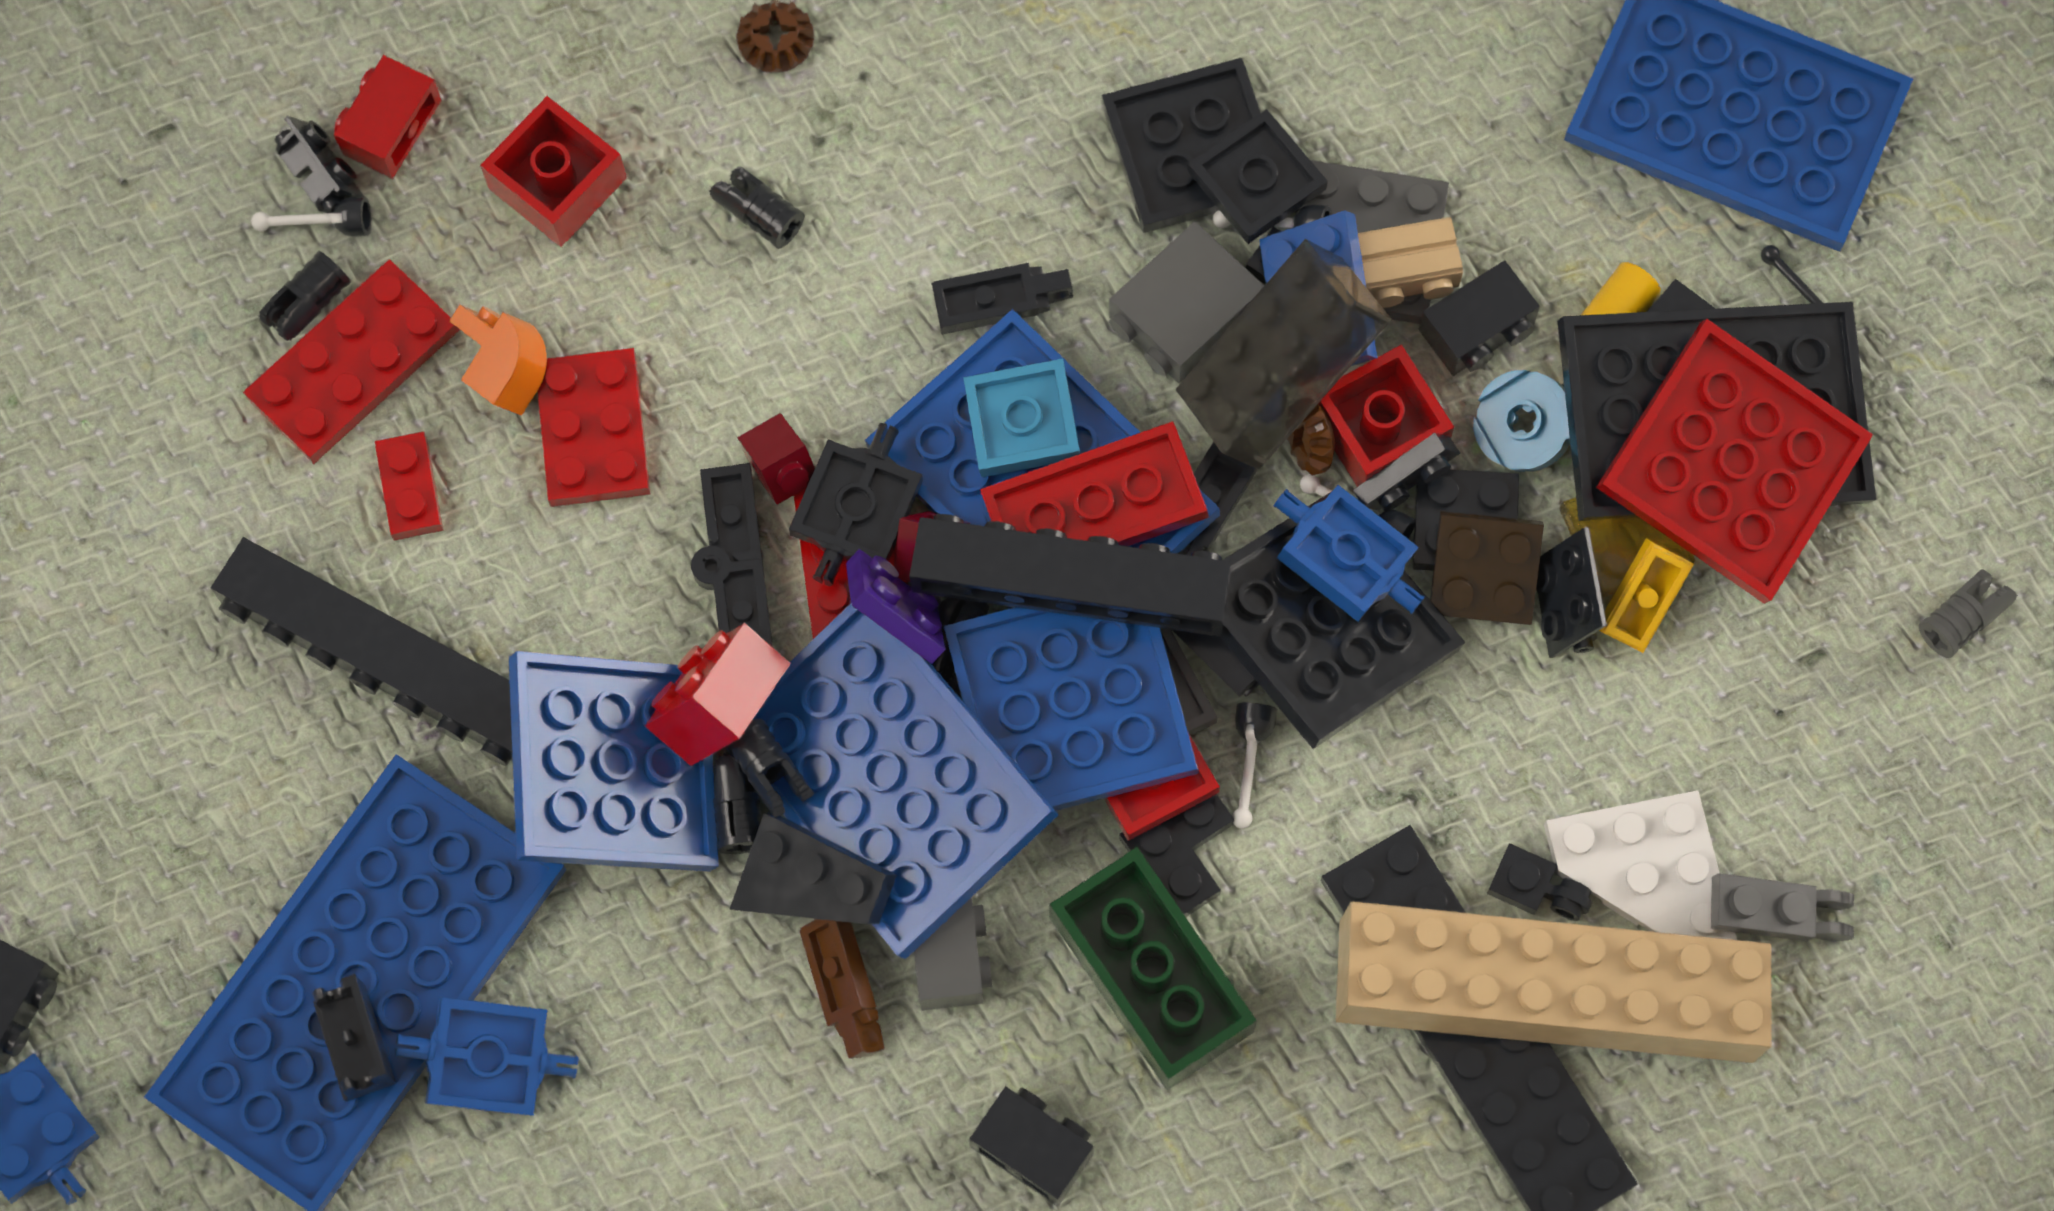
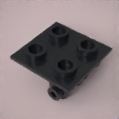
M1589 527L1582 528L1540 556L1536 591L1542 616L1541 632L1546 640L1549 658L1556 657L1572 646L1575 653L1592 651L1594 649L1593 641L1598 638L1597 631L1607 626Z

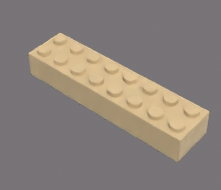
M1351 902L1341 917L1339 925L1336 1022L1754 1063L1772 1047L1771 944Z

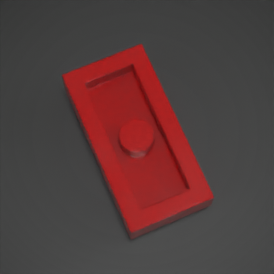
M422 431L374 441L390 535L393 540L396 541L444 531L428 439L425 432Z

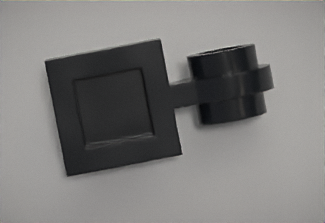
M1510 843L1487 892L1488 895L1533 915L1536 914L1544 897L1553 901L1550 906L1553 912L1574 921H1579L1582 914H1587L1592 905V901L1589 899L1592 891L1587 886L1567 878H1563L1560 885L1550 884L1557 864Z

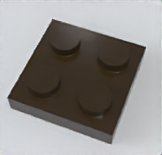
M1440 511L1430 601L1443 616L1532 625L1544 530L1543 521Z

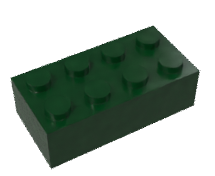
M1138 847L1049 904V918L1166 1090H1169L1254 1033L1257 1023L1256 1018Z

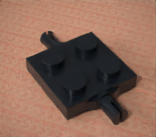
M879 423L869 449L850 448L829 439L826 442L789 527L790 536L814 544L824 552L813 575V579L821 584L824 580L825 585L833 586L842 561H848L858 549H861L871 558L879 555L889 562L897 543L899 519L909 515L923 482L922 474L899 466L888 456L899 433L891 425L887 429L886 423Z

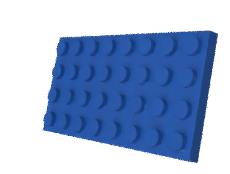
M396 754L144 1098L307 1211H323L427 1066L426 1060L395 1057V1047L417 1049L416 1046L396 1044L397 1035L429 1039L436 1025L440 997L474 1000L567 869L562 863L517 861L515 832ZM356 974L366 986L396 1084L345 1102L313 1003L315 1000L312 993L317 988H324L325 991L341 987V978Z

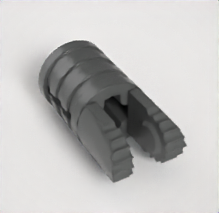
M1981 569L1952 594L1948 600L1941 604L1940 608L1933 611L1930 617L1925 618L1919 623L1920 634L1936 653L1945 658H1952L1958 652V649H1961L1968 643V640L1973 639L1979 631L1986 628L2014 603L2018 596L2016 592L2004 585L1980 604L1978 600L1987 592L1993 578L1991 574Z

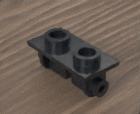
M286 116L284 120L292 130L286 129L275 137L277 144L276 152L294 177L301 178L309 169L312 170V173L300 185L318 211L333 213L336 205L346 196L365 197L354 182L357 179L354 170L343 159L336 157L328 146L331 139L326 131L312 120L305 122Z

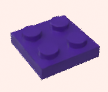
M858 549L846 563L851 605L926 661L933 664L945 650L937 600L933 595L912 592V587L898 578L899 573L886 559L879 555L871 558L861 549Z

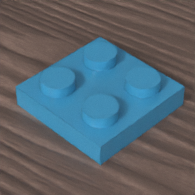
M1063 359L963 377L981 477L1050 465L1080 454Z

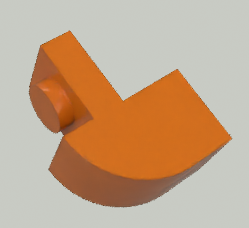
M459 304L449 322L481 345L461 381L493 405L522 416L538 391L545 375L547 353L542 336L532 324L502 312L499 315L485 306H482L480 311L477 312Z

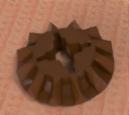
M771 0L769 3L762 5L754 3L751 11L745 17H740L736 39L742 57L751 66L764 72L780 73L797 67L808 57L814 44V30L808 13L800 10L793 1L788 4ZM773 21H777V25H780L781 32H788V34L780 36V42L777 43L778 50L773 49V43H770L769 36L762 35L770 32V25H773Z
M1303 394L1293 397V400L1286 403V416L1283 418V424L1287 430L1285 439L1289 441L1291 447L1290 454L1297 458V464L1302 471L1306 470L1311 476L1325 473L1331 467L1335 451V439L1331 422L1325 410L1310 395Z

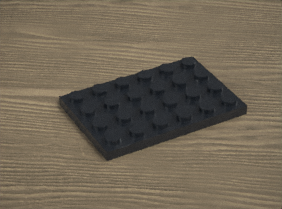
M1853 302L1563 316L1557 320L1579 521L1638 518L1637 515L1596 487L1698 325L1705 319H1709L1868 430ZM1870 441L1830 506L1868 504L1877 500Z

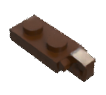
M815 919L804 925L799 932L827 1027L835 1026L838 1034L843 1038L849 1059L870 1057L884 1050L881 1026L876 1022L878 1021V1010L875 1009L877 1006L852 923Z

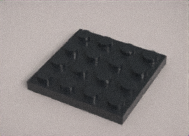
M1330 493L1320 498L1316 502L1312 503L1308 507L1311 508L1314 504L1324 501ZM1288 518L1223 559L1225 561H1232L1223 631L1220 638L1312 749H1314L1459 652L1465 641L1405 570L1400 579L1425 597L1414 612L1410 614L1407 609L1387 595L1384 599L1373 603L1363 617L1356 621L1277 559L1283 547L1293 537L1295 527L1297 526V523Z

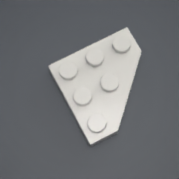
M1698 790L1546 820L1544 828L1553 863L1557 864L1555 869L1556 875L1562 879H1572L1584 884L1592 891V895L1602 900L1601 903L1628 921L1636 926L1640 924L1651 932L1737 940L1735 932L1711 928L1712 876L1720 872Z

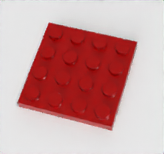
M1705 319L1698 325L1596 488L1765 604L1772 601L1873 434L1709 319Z

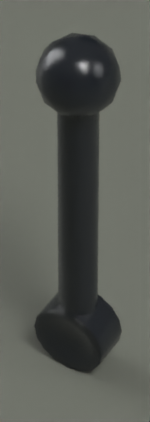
M1768 245L1761 250L1762 261L1766 264H1773L1810 304L1823 303L1780 258V251L1776 246Z

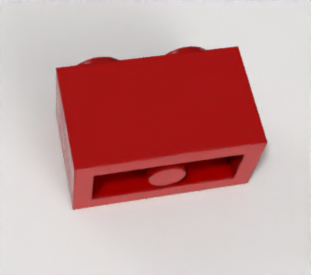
M383 54L376 67L369 68L360 82L359 94L351 107L344 108L337 117L333 135L342 155L393 179L442 101L435 80Z

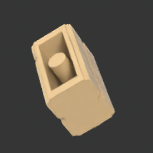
M1451 217L1358 233L1369 303L1374 302L1375 307H1392L1403 302L1404 297L1423 294L1426 299H1439L1450 295L1453 292V288L1460 287L1463 266Z

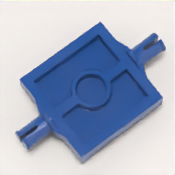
M1337 485L1324 501L1314 504L1311 508L1292 495L1287 489L1273 505V507L1279 509L1297 523L1293 537L1283 547L1277 559L1356 621L1363 617L1373 603L1384 599L1387 595L1407 609L1410 614L1414 612L1425 598L1400 579L1405 565L1419 547L1340 485Z
M440 997L436 1025L429 1039L398 1034L396 1044L416 1046L417 1049L395 1047V1057L426 1060L429 1078L425 1103L529 1116L534 1115L537 1088L544 1078V1074L575 1079L577 1069L558 1067L557 1063L578 1065L577 1055L569 1056L547 1053L544 1034L548 1010Z
M33 1053L9 1072L0 1074V1191L13 1204L33 1188L51 1182L67 1205L75 1203L77 1200L65 1184L68 1183L79 1198L83 1197L86 1189L81 1186L68 1168L80 1152L100 1137L36 1054Z

